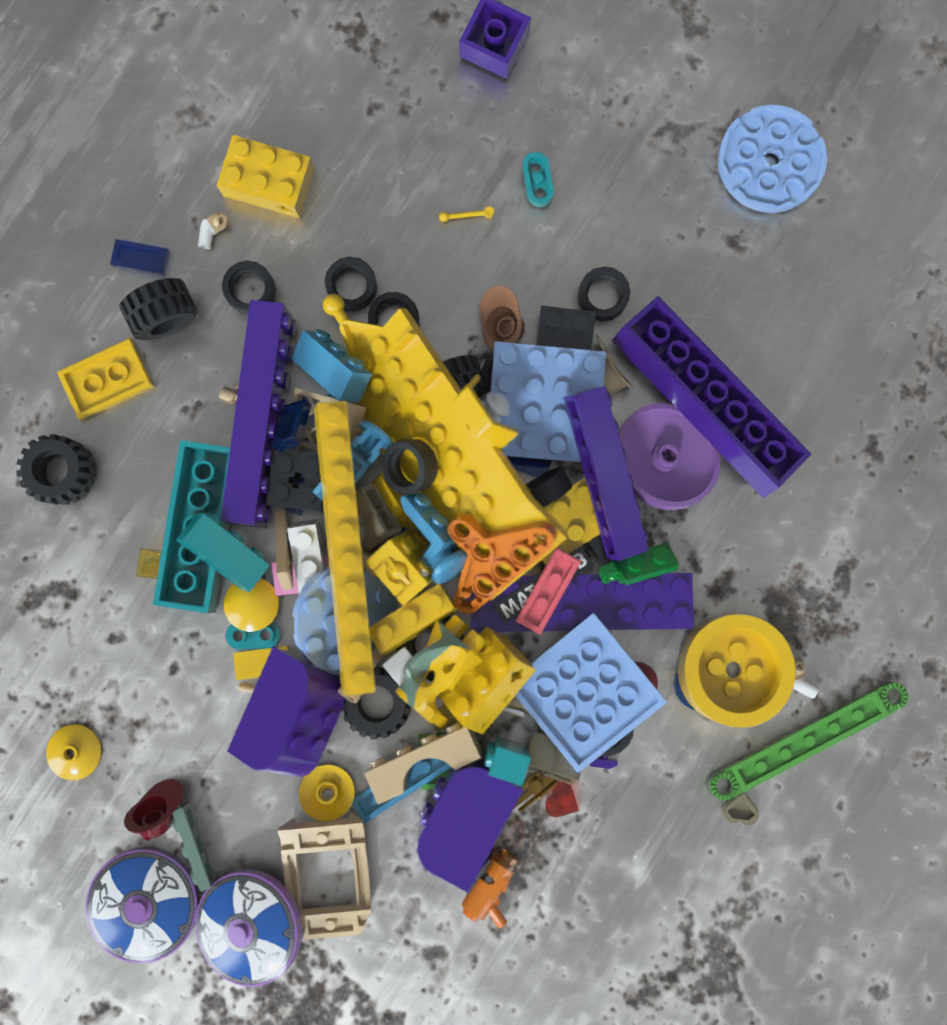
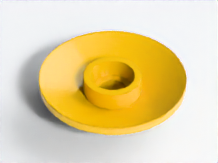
M72 724L60 728L52 735L47 745L46 757L50 768L55 774L67 780H79L90 775L98 767L102 757V746L93 730L84 725ZM68 749L74 751L73 758L67 756Z
M334 765L316 767L303 778L299 787L301 807L308 816L317 821H332L341 818L348 812L354 801L355 789L351 777L345 770ZM326 790L333 792L332 797L328 800L322 797L323 792Z

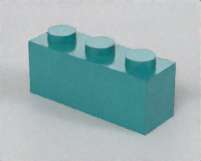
M209 512L207 515L197 513L176 540L238 588L250 592L270 566L263 560L266 556L254 547H251V549L246 547L242 543L244 539L235 531L230 530L227 532L220 526L222 521Z
M495 736L494 742H488L484 754L485 766H488V774L522 786L531 759L527 745Z

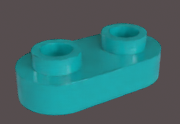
M531 152L526 155L522 164L527 199L533 206L545 207L552 201L554 195L549 161L544 154ZM538 166L540 170L538 172H533L531 170V167ZM537 191H542L545 194V196L539 198L535 195V193Z
M272 622L271 625L264 629L250 632L240 630L231 624L225 634L226 642L234 649L271 648L276 646L282 637L281 628L275 622ZM265 629L271 633V637L268 640L262 637V632ZM238 630L243 633L241 641L235 638V633Z

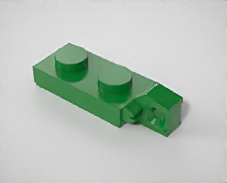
M666 542L648 547V551L620 561L610 560L609 564L600 567L599 576L603 584L618 580L619 583L629 585L676 571L679 564L669 543Z

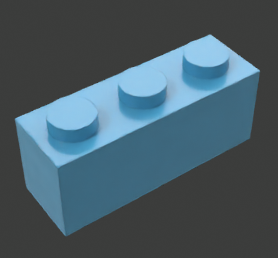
M316 329L315 331L303 330L291 359L339 402L359 403L372 373L363 367L364 363L350 356L344 346L335 343L330 338L331 335L321 329Z

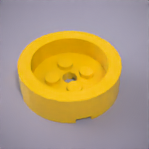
M742 614L715 616L696 626L681 646L677 670L681 691L688 703L707 719L731 727H752L770 720L781 711L789 700L795 682L794 657L783 635L768 622L754 616ZM730 662L738 664L739 672L736 677H729L726 673V667Z

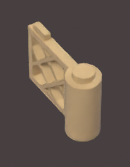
M295 388L283 441L288 442L287 447L298 451H303L304 447L318 451L317 440L314 436L316 434V427L311 429L306 418L314 413V408L317 404L316 399L321 400L318 403L339 401L332 397ZM302 396L308 397L312 405L304 413L300 407ZM346 402L351 444L358 435L360 436L361 430L358 427V423L364 420L366 406ZM301 422L306 434L298 439L293 437L295 426Z

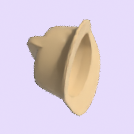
M596 335L602 348L601 351L606 352L603 386H606L607 392L612 395L626 386L633 390V386L618 369L599 335Z

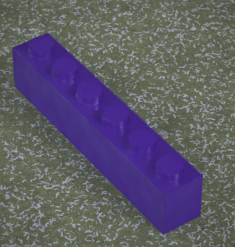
M606 386L591 388L563 397L607 559L620 561L648 551V535L641 523L640 505L635 500L633 492L634 482L627 470L625 462L627 456L618 436L619 425L613 417L611 409L612 398L609 392H607Z

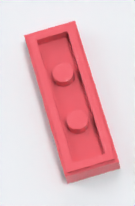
M556 547L515 621L541 635L581 560Z

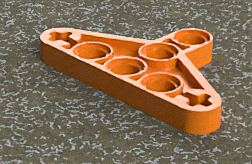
M457 515L449 525L448 532L450 537L467 553V557L454 597L456 608L465 614L474 613L548 552L554 545L558 535L554 525L546 521H540L488 533L470 515ZM464 523L468 526L470 533H460L457 530L456 524ZM545 533L548 538H543L536 545L534 541L537 536ZM477 544H486L490 548L491 553L482 554L478 550ZM516 548H526L530 552L531 557L521 558L517 554ZM500 563L508 565L511 573L503 574L499 571L497 565ZM486 579L490 581L493 589H484L480 585L479 580ZM473 592L476 596L472 601L467 602L464 600V598L466 599L471 596Z

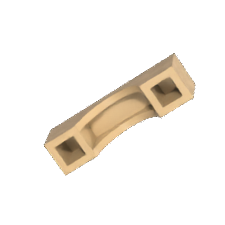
M457 722L445 728L447 733L439 737L433 733L420 740L421 745L415 748L407 745L396 750V756L386 760L385 756L370 762L371 768L364 775L377 804L379 805L403 794L408 788V775L412 765L422 759H440L448 763L454 770L480 759L483 751L473 730L465 728L460 722Z

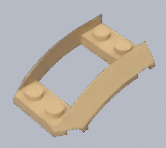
M350 812L349 818L332 821L295 823L294 817L278 828V836H280L285 887L294 898L300 912L303 940L360 935L365 927L368 916L372 913L363 820ZM352 849L357 904L304 909L300 854Z

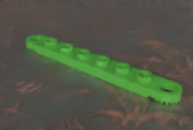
M886 682L714 773L709 780L710 792L720 800H731V798L742 792L744 793L882 720L889 716V714L902 709L908 702V691L903 685L896 682ZM895 688L899 692V699L891 704L887 701L886 694L888 693L887 691ZM719 779H729L731 786L726 793H719L717 791L716 784Z

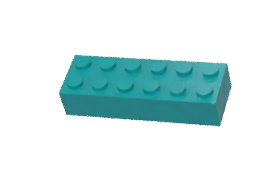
M180 440L153 605L202 613H216L222 575L176 539L197 513L207 515L209 512L218 519H221L230 447ZM222 522L220 526L229 532L230 524Z

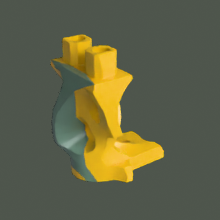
M456 615L445 625L439 621L435 622L427 645L405 666L406 676L395 690L414 710L431 724L433 722L441 729L446 725L448 719L436 707L437 695L447 688L452 691L466 671L483 662L477 653L486 643L474 630H471L461 641L459 638L469 626ZM434 671L435 678L433 682L427 684V674Z

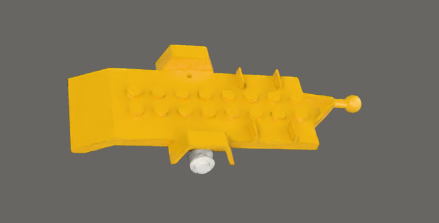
M338 294L327 295L322 303L323 309L328 315L335 316L340 324L339 329L348 354L364 363L363 367L372 373L360 402L355 404L366 406L364 420L372 422L381 428L392 439L393 443L406 439H420L427 443L434 451L437 459V475L434 483L428 489L421 491V493L430 499L434 508L448 520V524L450 525L457 515L467 514L473 517L488 533L540 521L549 522L556 528L558 535L552 548L490 599L492 601L568 536L561 524L533 498L502 451L518 435L516 429L501 424V416L506 417L510 413L507 399L501 394L488 393L486 396L487 402L480 401L472 389L480 380L478 374L461 390L406 308H399L391 319L382 326L350 320L344 312L345 304L343 298ZM381 447L380 450L382 451V453H383V455H384L386 449H384V448ZM405 450L401 457V469L406 479L414 483L419 475V465L413 453ZM381 471L370 484L373 483L379 489L386 501L387 508L397 518L400 526L416 531L418 527L405 513L400 500L402 495L405 494H399L391 489ZM464 523L456 524L457 530L460 533H470L468 526ZM545 533L538 535L534 543L537 545L543 538L547 539L548 536ZM477 544V548L482 554L491 553L490 548L486 544ZM458 545L453 554L464 550ZM516 548V552L521 558L531 557L530 552L526 548ZM503 563L497 565L499 571L503 574L511 573L508 565ZM486 579L479 580L480 585L484 589H493L490 581Z

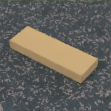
M284 508L275 510L276 568L283 591L291 590L294 587L293 557L287 530L291 522L287 510Z

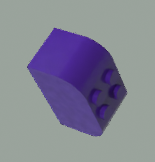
M272 647L227 752L254 770L294 777H303L310 774L321 759L345 702V698L338 692L341 686L340 675L331 674L314 666L303 655Z
M483 759L473 761L456 770L451 767L445 778L439 777L433 789L434 794L432 798L434 799L431 803H425L419 815L421 818L419 821L417 851L424 868L435 876L468 893L523 791L522 786L490 776L488 774V766H485Z

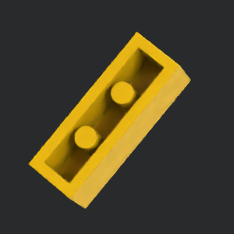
M437 584L369 627L370 637L380 654L388 655L434 626L436 621L444 620L458 611L444 586Z

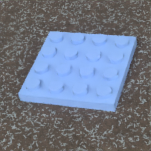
M495 341L490 393L501 394L507 399L510 413L506 417L501 416V424L514 428L518 432V435L502 449L505 456L581 463L563 397L604 385L606 352Z
M594 612L531 662L537 670L515 695L577 773L667 703L665 698Z

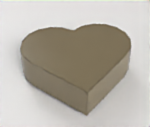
M745 792L731 798V800L725 801L721 807L723 818L730 823L740 821L745 825H752L756 823L759 817L756 806Z

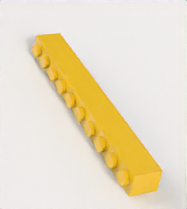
M346 401L317 403L314 408L341 689L342 694L345 696L375 692L347 405Z

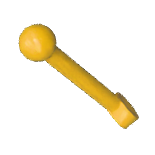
M488 206L480 211L450 214L443 211L440 213L439 219L442 222H447L449 219L475 216L492 218L494 209Z

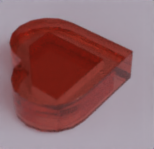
M557 782V785L552 789V795L546 799L545 809L550 816L561 817L579 811L574 791L569 783Z

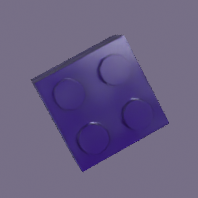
M480 0L459 40V57L507 79L530 34L531 17L496 0Z

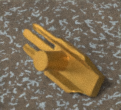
M533 773L522 786L523 791L527 788L529 790L517 800L513 810L533 794L534 796L518 809L519 812L525 810L538 798L541 799L557 785L558 780Z

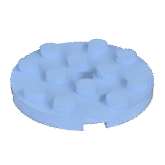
M781 105L759 106L737 118L726 131L718 152L720 177L729 193L746 207L768 213L787 211L807 200L822 181L827 164L825 142L823 137H820L812 126L813 122L799 111ZM768 153L775 154L778 157V164L770 166V163L766 161L765 155Z
M328 566L311 577L300 591L292 617H295V633H293L300 653L309 663L331 674L340 675L330 568ZM363 568L369 627L396 611L397 603L395 596L379 577H373ZM370 637L371 652H372L373 649L376 647V645L374 644L373 640H372L371 637Z

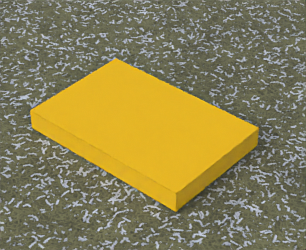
M132 338L121 341L57 371L80 421H84L155 387Z

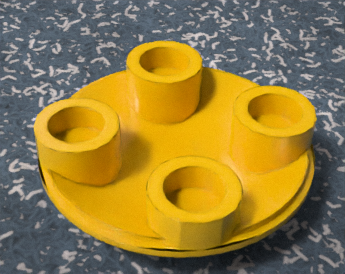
M263 578L259 579L250 592L243 591L232 584L224 598L226 617L232 625L243 631H258L271 625L279 609V598L275 595V587Z

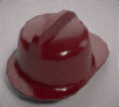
M174 779L163 780L155 784L127 812L124 818V827L128 832L140 834L146 841L166 833L172 825V813L182 801L184 795L183 785Z

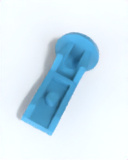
M362 420L358 423V427L363 434L361 437L358 435L350 444L354 484L357 483L368 467L380 455L379 450L381 447L387 449L393 444L392 439L381 428L367 420ZM320 482L313 493L323 500Z
M421 492L402 495L400 500L405 513L432 543L421 558L434 571L432 580L437 584L450 581L463 570L467 557L466 552L458 551L453 554L458 544L449 535L448 520L434 508L427 496Z

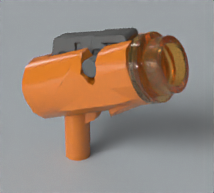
M500 848L498 852H494L491 857H487L472 887L461 904L464 908L463 914L472 921L484 920L487 914H489L498 928L503 927L507 923L498 905L500 894L502 891L505 893L511 877L517 870L516 865L519 860L512 853Z

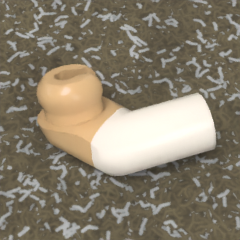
M215 213L202 221L198 247L211 249L213 236L222 231L228 224L225 214Z
M795 660L796 672L793 689L810 698H814L818 693L819 686L805 680L803 669L806 667L803 662Z

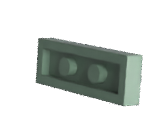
M186 803L177 807L172 813V825L174 830L180 833L182 853L190 861L192 867L190 870L191 879L195 885H198L200 892L211 888L217 878L191 805Z

